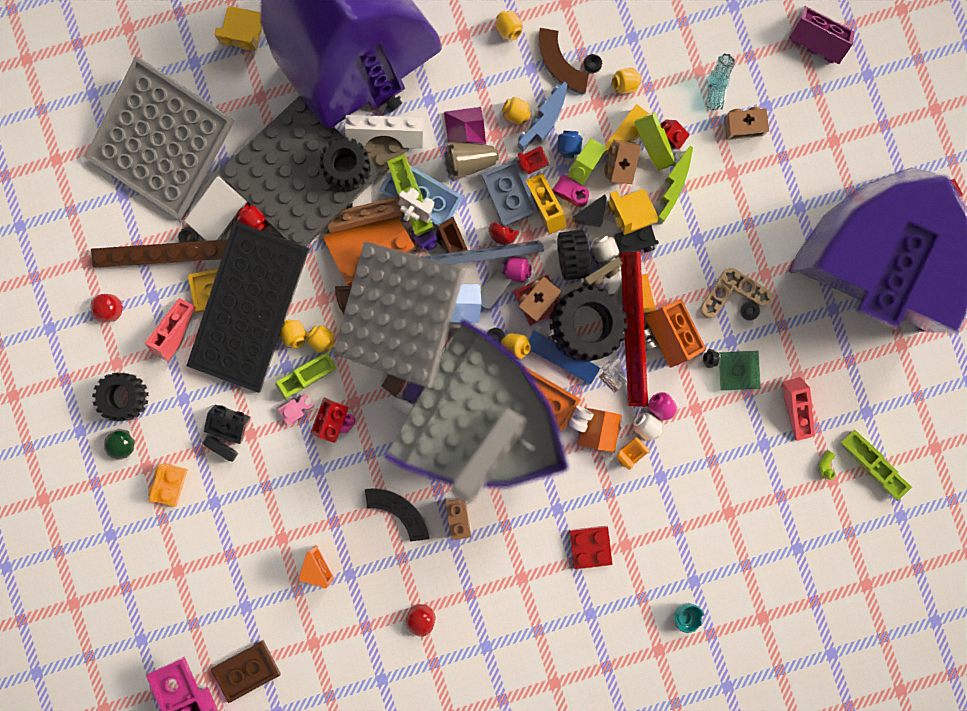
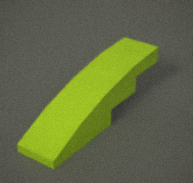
M692 146L688 147L665 179L670 184V187L660 199V201L666 204L658 215V222L660 224L666 220L682 191L690 168L693 152Z
M403 154L387 161L398 195L402 191L406 193L410 188L418 191L419 198L417 200L422 203L424 199L406 155ZM413 218L410 219L416 236L434 230L431 218L428 223L420 218L417 221Z
M855 429L841 442L851 456L896 501H899L912 488L898 474V471L884 459L885 456Z

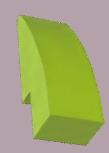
M656 111L637 118L634 122L638 133L657 170L676 165L664 128H661Z
M326 352L276 381L275 385L284 400H287L337 369V367Z

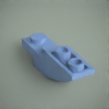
M565 81L561 86H555L548 100L545 98L538 105L539 117L532 122V128L528 132L524 131L519 136L518 148L522 152L535 139L542 143L555 126L566 96L567 83Z

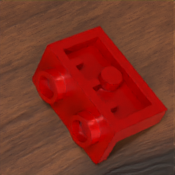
M324 397L310 433L320 439L335 443L349 407Z

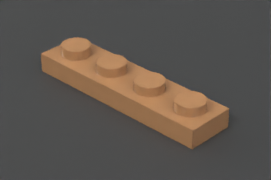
M397 196L345 209L328 225V229L333 233L402 216L403 212L400 211L402 207L398 205L400 197Z

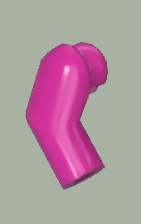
M346 414L340 433H348L355 425L356 419L352 414Z

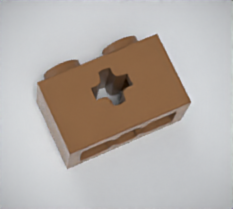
M751 107L745 111L732 109L724 117L726 140L759 137L769 132L767 108Z
M613 139L608 151V164L604 168L605 178L610 182L633 184L641 146L635 142Z
M544 276L541 280L537 278L530 286L533 290L529 295L525 293L518 301L520 303L518 308L535 323L561 293V290ZM539 294H541V300L543 302L538 301L537 303H535V297L533 295L538 296Z
M458 498L446 499L451 541L471 538L467 504Z

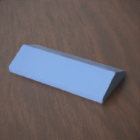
M410 165L423 199L429 198L434 201V208L431 212L432 223L438 226L449 218L454 217L464 196ZM390 172L380 192L393 198L399 195Z
M461 284L451 322L460 323L464 319L469 323H479L481 311L480 285Z

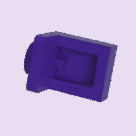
M414 230L410 231L422 251H430L437 246L438 239L432 230L419 236L415 235Z

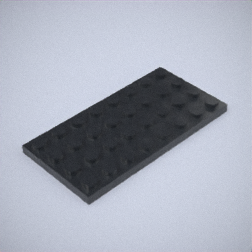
M234 221L186 366L249 390L261 392L310 248L242 222Z

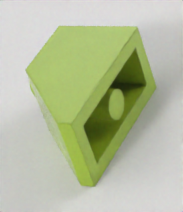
M590 138L567 176L584 185L607 147Z

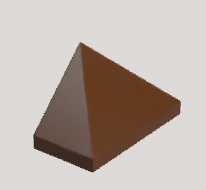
M454 217L449 218L436 227L438 243L446 253L468 250Z

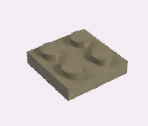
M390 136L374 137L367 142L366 146H363L368 153L369 161L381 171L382 176L389 170L387 161L403 155L409 150V148H403L397 139Z
M619 257L586 277L582 282L583 286H599L604 281L603 278L607 277V279L615 276L620 271L619 267L623 264Z

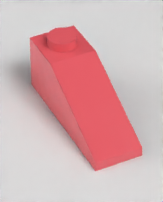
M180 298L176 301L145 342V345L152 354L169 361L180 346L196 308L194 305Z
M801 377L783 381V397L795 440L799 441L815 436L810 387Z

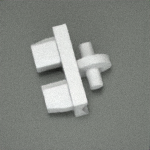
M410 188L406 193L402 191L399 194L400 200L398 205L402 207L400 211L405 213L404 220L408 222L413 218L417 221L420 218L428 223L434 208V201L425 198L422 203L417 200L419 193L413 188Z

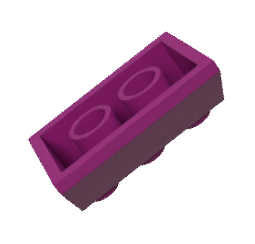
M804 6L790 32L789 39L797 46L802 45L808 48V51L812 54L822 55L830 63L840 64L853 45L855 31Z

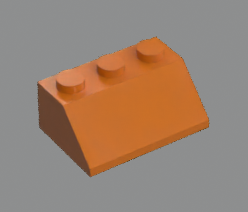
M682 299L645 316L647 324L651 328L656 342L662 350L664 359L670 368L688 361L707 350Z

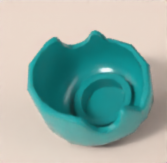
M682 603L675 610L674 624L682 632H695L702 626V616L705 614L695 604Z

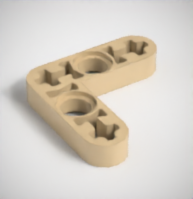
M728 268L721 273L700 309L704 317L711 318L716 316L733 290L749 301L755 302L758 306L768 305L772 300V294L768 289L738 270ZM733 273V276H732V277H733L735 280H739L740 278H741L742 280H740V281L738 282L737 287H736L735 284H736L737 282L734 281V280L728 281V280H727V279H728V276H726V274ZM743 282H748L751 285V290L747 293L741 288ZM717 288H722L725 291L723 298H718L715 295ZM757 288L758 290L756 291V293L760 295L764 293V297L766 298V300L760 302V296L755 294L752 297L751 294H753ZM713 301L720 302V304L715 303L712 307L714 312L707 313L708 309L706 306H710Z

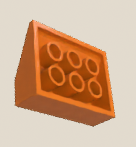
M399 217L333 233L330 232L323 236L337 267L349 286L353 284L364 241L409 254L416 251Z

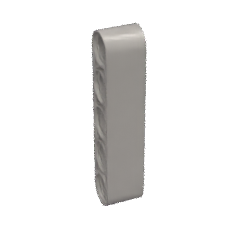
M507 409L457 478L450 493L467 505L471 504L523 431L527 419L511 409Z

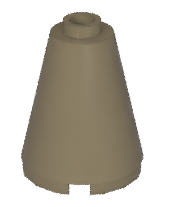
M446 142L445 147H448V152H445V163L448 174L453 176L450 178L452 181L491 167L499 160L498 150L494 149L491 145Z

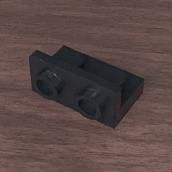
M651 225L626 235L623 232L614 235L619 255L622 252H638L644 250V253L651 252L659 244V241L655 239Z
M214 405L207 413L204 432L240 444L243 441L246 424L250 421V416L240 411L228 409L223 405Z

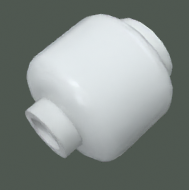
M603 235L593 241L594 244L591 249L597 262L608 264L618 256L619 249L613 237Z
M650 412L640 413L633 422L634 431L643 439L651 441L661 436L662 422Z

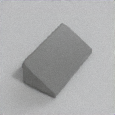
M496 270L480 291L481 306L489 311L512 280L507 279L506 275Z

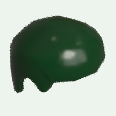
M117 429L110 432L105 438L104 450L109 457L122 460L129 457L133 452L135 440L131 437L128 430Z

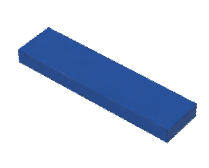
M535 330L529 338L531 351L585 382L593 383L600 367L590 361H577L572 356L567 357L564 355L565 351L563 349L559 350L556 345L558 343Z

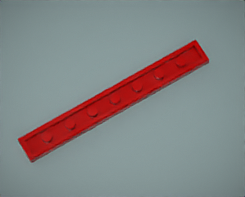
M641 251L620 253V258L623 263L621 265L623 313L627 315L624 323L628 324L627 330H624L626 335L625 355L628 406L646 407L648 406Z

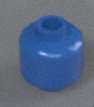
M563 130V133L558 135L557 152L563 154V158L574 159V155L581 153L583 138L578 134V131Z

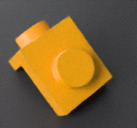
M636 436L619 450L616 457L623 467L630 470L650 450Z

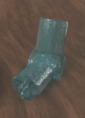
M723 53L722 56H719L714 69L709 72L707 108L710 110H722L724 108L726 90L728 89L731 72L735 65V59L730 54Z

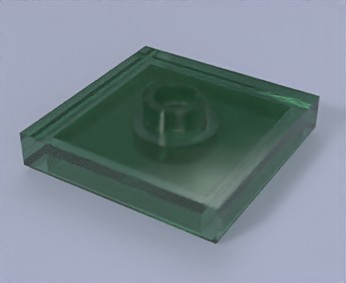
M759 351L719 352L721 390L761 389Z

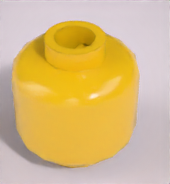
M502 11L497 15L495 28L503 39L515 40L521 35L523 23L514 11Z
M634 68L619 69L612 77V87L621 95L636 92L641 84V75Z
M518 97L508 98L501 111L504 113V119L515 125H520L523 121L527 122L531 115L529 103Z
M289 319L284 322L280 337L285 346L296 349L303 346L307 339V332L300 321Z
M315 325L306 336L308 338L307 344L318 353H323L325 350L329 352L335 345V342H333L335 334L324 325H319L318 327Z
M509 333L501 342V346L517 359H523L530 352L531 346L525 335Z

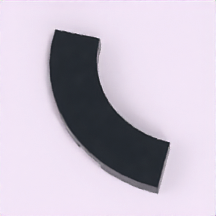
M365 489L367 508L382 509L397 516L405 526L410 542L429 539L428 529L423 517L407 499L385 489Z

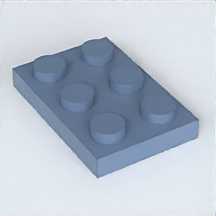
M517 159L481 174L503 227L539 212Z

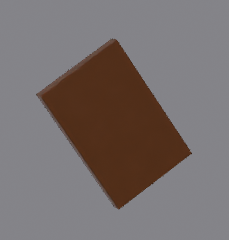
M264 640L211 668L228 704L281 675Z

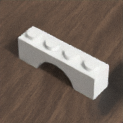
M346 115L345 137H348L349 141L353 138L357 144L360 142L363 146H366L367 142L374 137L390 136L397 139L403 148H422L423 118Z

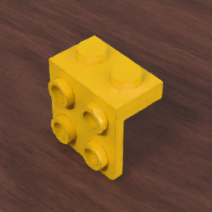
M232 6L227 7L222 29L215 28V37L222 45L257 51L262 30L260 12Z
M644 189L623 197L619 196L617 190L610 193L609 201H607L608 207L614 213L618 228H621L624 235L658 222L659 217Z

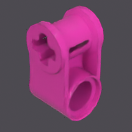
M565 174L561 175L552 189L556 196L576 207H583L588 202V189ZM580 194H583V195H584L583 198H581L580 200H578V199H577V196H579Z

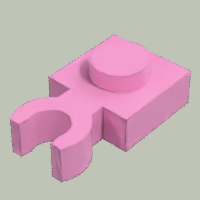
M303 395L298 403L296 399H293L278 409L287 425L305 415L303 409H311L315 405L314 403L309 405L304 403L309 395Z

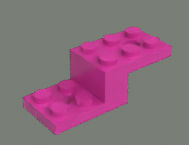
M185 657L146 675L161 711H218L208 686L202 689L198 688ZM170 679L177 681V689H172L169 686Z

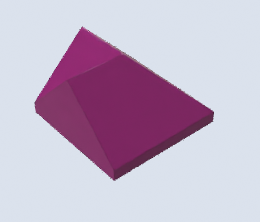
M481 107L444 112L448 142L486 145Z

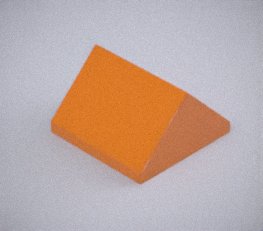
M584 407L594 415L588 421L586 431H579L577 445L615 452L622 414Z
M316 545L306 553L298 580L327 588L333 582L334 577Z

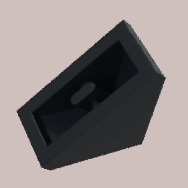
M604 194L573 216L572 221L577 224L601 227L607 200L606 195Z

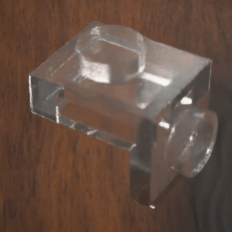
M618 358L613 363L611 361L607 362L601 368L604 372L598 376L614 393L627 382V378L615 367L620 362Z

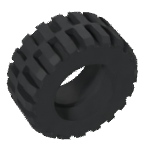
M583 286L564 295L555 304V311L550 316V319H552V323L549 324L550 330H553L554 333L551 337L553 341L556 340L558 342L557 348L559 350L563 349L565 351L564 355L567 357L572 356L574 360H584L585 362L602 359L613 354V351L621 346L619 342L624 341L626 335L623 331L627 330L628 325L624 323L627 315L622 313V303H617L615 301L617 297L614 294L609 295L608 290L604 288L599 290L598 286ZM588 306L593 308L602 319V334L594 342L584 341L574 330L573 317L576 310L580 307Z

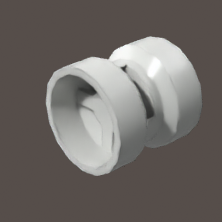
M576 406L574 416L570 418L568 424L578 431L585 432L588 427L587 423L594 414L581 406Z

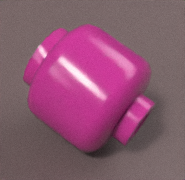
M510 257L507 263L504 262L503 274H506L507 279L522 283L531 277L532 264L529 263L528 259Z
M660 392L653 395L649 400L648 408L657 419L665 421L674 417L677 405L669 394Z

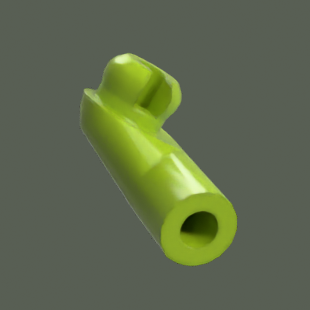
M829 450L825 452L818 466L821 476L824 479L832 480L835 478V472L832 470L830 463L836 455Z

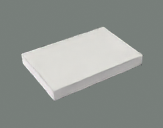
M216 177L185 219V222L206 241L220 240L236 219V214L245 207L248 201L221 177Z

